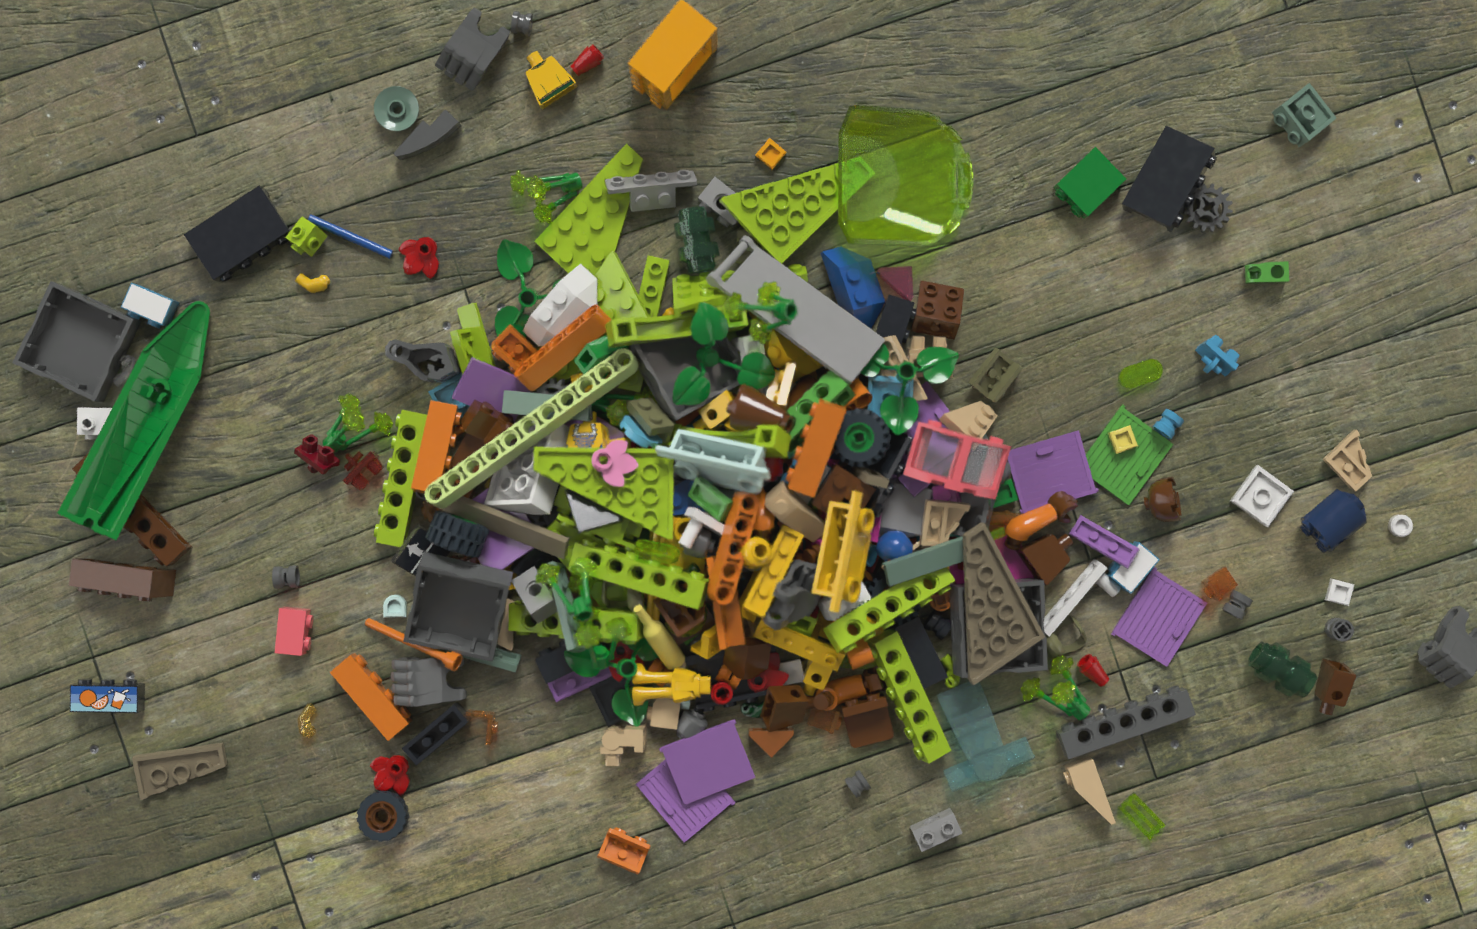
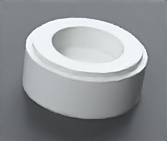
M1394 515L1388 522V529L1394 536L1405 537L1411 533L1413 523L1406 515Z

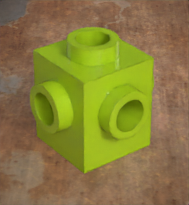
M301 216L285 238L292 243L290 247L298 254L302 255L304 252L312 257L328 235L315 224Z

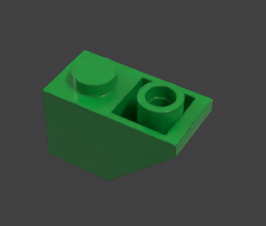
M606 335L587 343L574 362L584 375L616 351L628 349L629 346L609 348ZM609 372L605 373L603 379H605Z

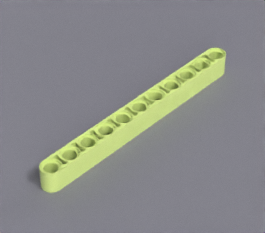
M628 349L616 351L431 483L425 490L426 500L440 509L451 505L633 375L639 367L636 357ZM630 358V362L627 365L622 366V362L625 359ZM611 372L609 378L603 379L605 373ZM593 385L589 392L584 393L587 386ZM574 398L573 403L569 406H566V402L569 399ZM555 412L554 417L547 420L548 414ZM536 425L535 430L532 433H528L529 428ZM517 438L516 444L514 446H510V442L513 439ZM498 452V456L491 460L492 454ZM479 465V470L476 473H472L473 468ZM461 478L460 484L454 487V482ZM442 492L441 497L435 500L436 494Z

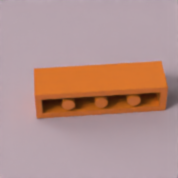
M819 398L818 403L813 402L809 416H812L811 423L804 426L801 438H804L802 447L797 446L793 457L794 460H797L794 469L789 468L785 481L789 482L788 489L813 498L815 497L844 418L846 407Z
M430 401L411 486L414 492L425 494L426 488L431 483L443 476L446 469L450 470L452 456H449L450 448L455 447L457 434H454L456 425H460L462 417L458 405Z
M353 653L330 673L386 740L389 741L412 721L410 718L411 713L405 706L400 707V705L394 704L395 694L389 688L386 690L381 684L382 679L380 676L367 668L366 665L368 663L363 656Z

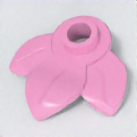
M623 440L610 442L605 449L597 450L592 456L593 467L597 471L602 472L603 478L608 484L617 487L624 486L623 474L632 472L638 467L637 461L625 453L627 442ZM606 457L608 463L601 465L599 458Z

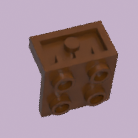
M921 281L911 331L933 336H945L948 339L955 340L961 322L964 289Z

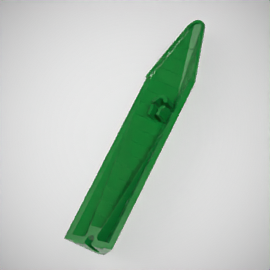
M201 301L191 303L142 350L57 514L68 518L78 525L92 529L100 535L117 540L201 378L210 318V309L206 303Z

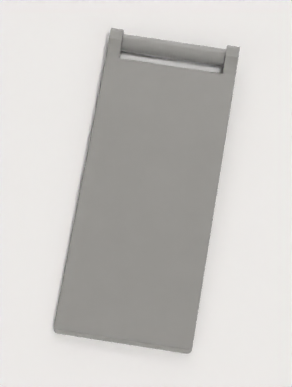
M743 236L733 252L714 272H710L706 277L709 285L719 288L739 304L775 306L779 301L771 298V294L786 299H794L798 309L797 317L792 320L791 325H783L774 329L848 384L854 381L885 341L883 337L759 248L749 236ZM746 250L751 251L750 256L724 282L721 277ZM749 310L768 325L781 321L771 311Z

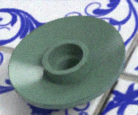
M392 86L384 89L377 96L374 103V114L377 121L384 128L390 131H403L410 128L417 120L419 104L417 98L410 90L401 86ZM396 107L402 108L400 114L394 113Z

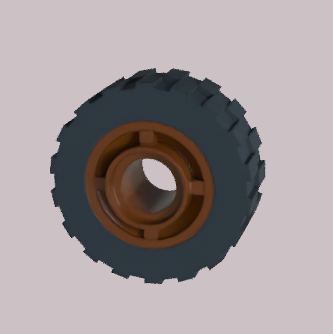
M390 790L374 792L367 796L357 810V823H359L360 831L362 830L363 835L368 836L373 841L383 842L397 837L408 823V805L405 804L403 798ZM380 810H384L388 814L387 821L379 819L378 812Z

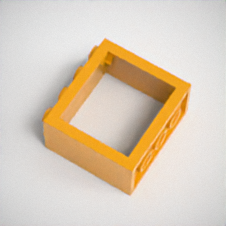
M679 0L628 62L630 78L633 83L632 87L641 95L646 93L651 98L650 102L658 109L663 107L667 110L717 50V27L684 0Z

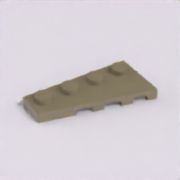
M223 742L139 754L132 757L140 801L178 784L186 783L195 777H201L223 768L228 764Z

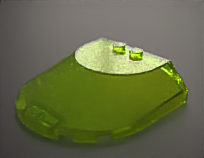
M869 105L849 106L839 130L838 224L848 244L922 246L939 241L945 235L952 233L962 220L960 218L965 209L969 208L974 186L973 167L969 152L965 153L960 142L962 138L952 126H947L941 121V117L919 109Z

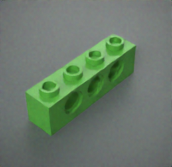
M831 370L823 375L810 390L803 394L801 399L787 410L790 416L794 417V428L788 433L791 435L787 454L789 459L795 454L797 446L802 447L804 438H801L805 424L810 425L812 416H809L808 412H810L813 402L818 403L819 398L844 407L855 396L849 385Z

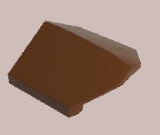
M679 584L681 590L687 591L688 588ZM659 597L653 600L663 618L678 638L704 622L705 603L700 609H695Z
M745 637V645L730 646L725 649L723 663L737 678L749 680L768 669L772 644L758 638Z

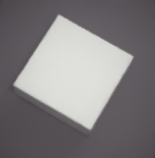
M1330 579L1325 600L1349 606L1354 584Z
M800 659L780 663V671L789 675L788 680L783 686L803 682L804 674Z

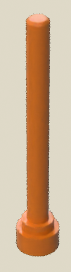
M371 618L365 621L366 627L441 660L445 668L456 671L461 665L463 657L459 653L454 651L445 653L439 649L403 642L404 633Z

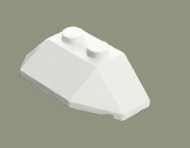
M579 264L557 283L534 310L523 332L538 346H544L588 308L595 304L598 305V279L582 264Z

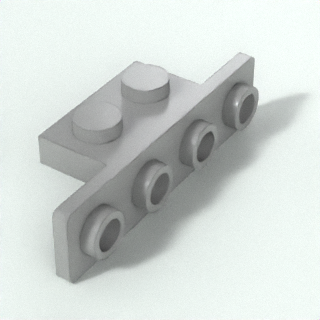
M680 170L672 173L658 172L652 175L637 174L633 177L615 176L611 179H606L605 185L608 194L629 192L631 212L676 207L675 187L697 185V179L693 171Z

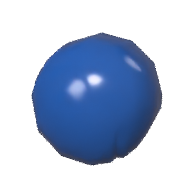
M888 531L879 538L876 552L883 561L887 562L888 559L893 560L911 554L913 552V544L902 531Z

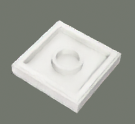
M1256 465L1230 501L1263 526L1268 527L1294 491L1262 467Z

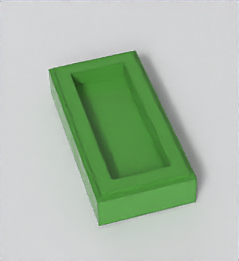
M702 476L696 477L688 494L689 498L719 522L725 521L733 504L732 500Z

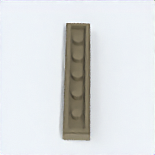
M464 496L442 509V511L483 525L488 530L561 559H565L568 555L569 538Z

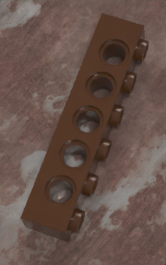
M87 455L72 468V470L76 473L75 477L77 476L80 468L82 467ZM140 494L134 506L135 512L132 516L129 515L124 528L139 538L138 542L142 547L147 550L150 549L155 554L154 559L160 565L172 566L192 546ZM145 520H148L151 525L148 532L143 529V522ZM160 536H163L166 539V545L164 548L160 547L158 544V539Z

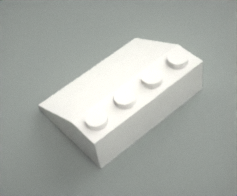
M564 424L495 472L492 476L484 505L495 509L532 515L550 514L559 484L534 471V447H565L569 427ZM536 425L531 426L528 433H532Z

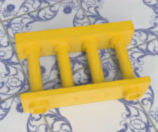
M785 525L781 527L778 534L772 533L770 541H768L772 554L770 561L762 566L760 570L752 573L740 597L742 618L754 623L757 616L760 618L765 616L773 600V591L776 584L783 579L804 535Z
M775 596L773 597L770 606L773 604ZM821 611L810 637L787 627L774 630L763 622V618H761L753 635L755 638L834 671H838L846 655L844 651L837 653L831 642L828 645L817 640L818 636L828 639L823 629L831 624V621L825 620Z

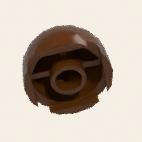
M1173 476L1156 480L1148 489V497H1144L1146 511L1151 510L1153 517L1159 521H1181L1180 499L1178 492L1173 490V486H1176Z

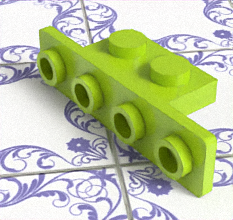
M471 303L458 308L457 312L462 329L451 331L450 335L462 375L472 357L496 367L477 303Z
M561 512L558 514L557 519L561 521V525L571 529L574 526L576 527L572 516ZM624 517L621 523L583 533L594 537L595 534L601 536L604 542L611 545H616V543L624 545V549L630 552H643L645 547L641 543L624 537L630 520Z

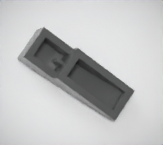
M444 110L431 126L423 120L393 154L399 160H403L427 152L448 139L462 125L449 112Z

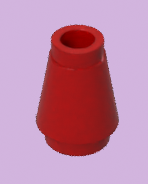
M592 44L590 47L587 46L570 66L580 76L602 64L601 61L604 59V56Z
M1087 654L1078 661L1079 672L1099 687L1104 686L1109 681V677L1096 656Z
M719 682L712 685L711 698L715 703L723 705L732 699L733 690L728 683ZM719 688H722V691L719 694H716L718 692L717 690Z

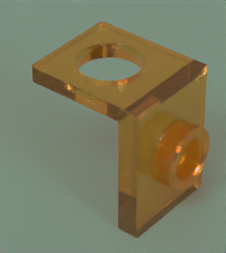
M469 709L466 712V716L488 718L486 745H491L493 735H497L498 721H495L496 712Z

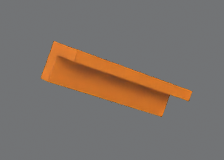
M716 555L706 558L709 580ZM729 565L723 570L724 576L730 571ZM737 585L734 598L729 604L721 605L713 601L720 650L727 649L730 646L746 644ZM720 588V589L718 590V592H717V597H718V598H720V597L723 595V593H724V589H723V588Z

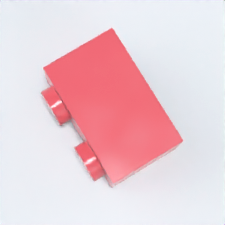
M279 608L275 653L298 656L307 654L311 647V637H308L309 628L313 626V615H310L311 609Z

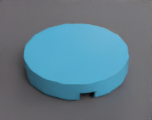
M624 416L620 422V428L626 429L624 432L626 436L641 447L648 448V446H651V449H655L657 445L660 446L662 444V440L658 435L649 436L633 416Z

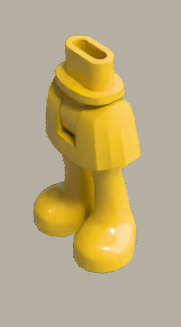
M636 663L637 672L632 677L633 684L671 683V687L651 688L633 686L632 698L634 706H641L648 699L670 698L673 699L674 703H682L697 697L700 698L701 695L711 694L710 676H701V674H697L694 671L675 667L673 672L647 671L643 664Z

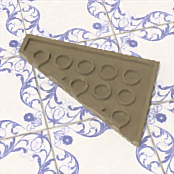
M982 522L963 534L968 680L972 685L977 684L1045 638L987 526Z

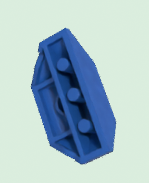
M844 247L821 252L820 254L838 305L871 329L885 304L871 259Z

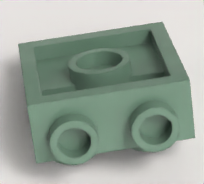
M1310 83L1272 112L1274 122L1286 130L1288 140L1298 147L1310 141L1336 119L1335 115Z

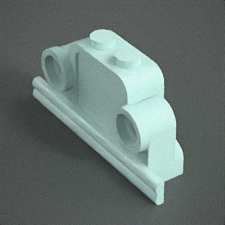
M678 429L670 448L659 445L655 448L658 456L674 459L676 462L673 468L675 473L688 480H695L696 477L702 476L712 485L745 491L751 494L760 493L764 479L770 480V474L763 459L765 451L760 446Z

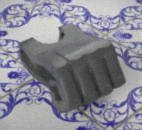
M473 8L443 48L435 64L440 70L446 68L445 74L448 77L453 78L457 75L455 81L458 84L463 85L464 82H467L465 86L472 91L479 85L488 69L487 67L501 51L510 35V31L505 27H501L492 36L483 35L477 26L482 12L477 8Z
M391 340L385 346V355L389 359L405 364L421 380L444 383L460 374L454 350L448 344L426 343L413 345L399 340ZM402 347L403 353L398 356L397 351ZM433 360L445 366L442 369L428 364L430 373L427 376L419 368L418 363Z
M801 560L793 561L787 576L776 584L773 591V596L777 598L768 608L763 618V622L774 630H779L789 623L802 619L805 616L809 617L821 598V595L812 593L817 564ZM778 614L781 616L779 620L772 619V617Z
M1462 606L1452 607L1440 622L1434 641L1423 642L1417 651L1418 660L1421 665L1425 666L1430 674H1435V678L1438 681H1444L1445 685L1449 688H1453L1472 678L1477 670V627L1470 634L1466 632L1465 624L1469 618V612Z
M411 656L392 660V669H396V671L391 672V680L397 681V683L392 684V693H398V695L394 696L395 705L423 706L463 700L467 697V691L463 687H452L446 682V675L450 670L445 668V665L439 659H419V657ZM462 658L460 667L464 665L465 658Z

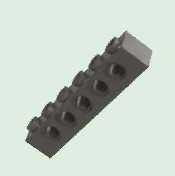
M1178 685L1166 689V693L1160 695L1152 693L1145 696L1146 700L1137 702V700L1129 701L1124 704L1123 708L1117 710L1115 707L1103 711V715L1097 717L1089 715L1082 719L1080 723L1074 724L1069 722L1061 725V729L1057 730L1056 733L1064 756L1071 759L1195 716L1196 714L1187 689L1179 688ZM1166 701H1170L1171 709L1164 712L1162 709L1163 704ZM1149 708L1150 716L1142 719V711ZM1128 715L1129 723L1126 726H1121V718ZM1108 723L1109 728L1107 732L1101 734L1099 732L1100 725ZM1082 730H1086L1088 734L1087 738L1083 741H1079V732Z

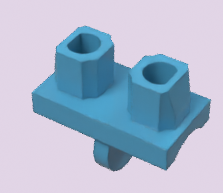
M1217 335L1204 341L1195 351L1202 356L1201 360L1206 364L1203 369L1205 373L1213 370L1216 374L1221 373L1227 376L1239 366L1236 362L1240 355L1233 349L1223 352L1220 349L1223 340Z

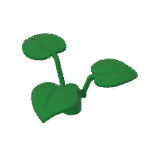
M507 239L502 240L499 245L497 266L502 276L508 280H513L520 276L522 291L519 293L518 300L521 304V309L519 311L515 306H506L500 309L495 317V329L498 337L511 324L526 337L527 335L523 332V329L530 316L523 314L525 308L533 306L538 300L545 299L548 294L538 295L535 289L526 287L523 273L530 271L533 267V254L525 245ZM559 279V280H557L556 282H554V284H553V286H552V289L557 285V283H558L561 279Z
M700 302L697 312L692 319L690 331L695 341L705 345L699 348L696 353L701 373L694 366L687 367L680 372L673 388V403L675 405H697L705 401L711 389L709 380L703 377L706 373L705 366L714 367L717 363L740 370L737 377L740 385L745 384L757 390L769 385L775 378L776 373L770 360L764 354L751 352L743 358L742 366H738L719 358L717 351L711 349L715 345V340H722L727 336L728 322L719 309L710 304Z
M883 343L862 369L860 374L867 377L877 376L880 368L883 370H895L897 380L902 383L900 396H888L880 406V415L894 434L900 435L909 430L918 417L919 408L917 401L912 397H904L907 383L913 380L916 372H923L925 380L930 383L940 384L945 382L953 373L959 358L957 352L944 347H928L923 349L917 356V364L921 368L916 367L911 362H903L899 366H885L884 364L889 359V351Z
M645 638L636 641V644H627L630 649L634 650L631 659H621L617 664L609 662V666L616 668L620 676L626 677L625 690H618L612 698V709L619 718L634 726H639L642 723L648 709V700H645L641 706H634L633 686L629 688L631 677L637 672L635 657L638 654L639 658L645 661L658 658ZM584 641V651L578 653L565 650V660L575 673L583 677L598 675L600 670L594 669L591 665V655L587 641ZM595 641V645L599 646L600 643Z

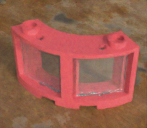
M929 419L928 423L918 422L903 475L930 484L943 486V483H945L944 488L996 499L1011 446L1003 444L1004 440L990 436L988 440L941 427L942 423Z

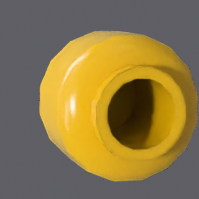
M760 537L751 538L743 548L738 549V552H742L744 558L743 566L748 569H756L766 565L772 556L769 543Z

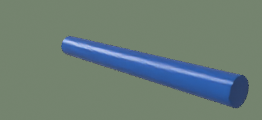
M311 214L308 218L317 227L390 259L393 255V250Z

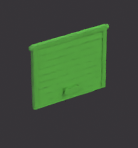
M1122 404L1090 447L1086 457L1093 480L1125 504L1130 505L1173 444L1125 409L1126 406ZM1130 425L1138 446L1115 454L1108 433Z

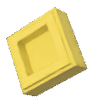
M1130 425L1108 433L1115 454L1138 446Z

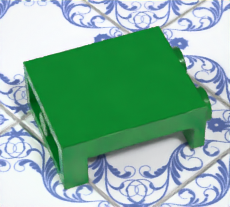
M1094 147L1053 188L1056 190L1055 195L1061 201H1066L1071 206L1070 210L1075 216L1085 219L1126 178Z

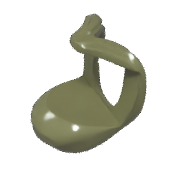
M603 581L602 603L607 608H624L628 606L629 610L634 612L635 606H644L641 592L628 588L627 600H608L606 598L607 587L618 584Z
M1067 616L1050 637L1046 635L1047 651L1056 658L1063 656L1065 653L1078 650L1087 641L1085 631L1082 630L1080 623L1073 616ZM1073 623L1078 628L1081 636L1071 645L1063 646L1057 638V633L1060 628Z

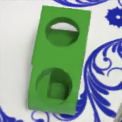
M1289 261L1245 265L1246 284H1284L1289 282Z

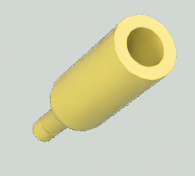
M641 605L635 606L634 612L643 624V636L665 667L669 670H674L675 667L682 666L685 662V655L663 623L651 619Z

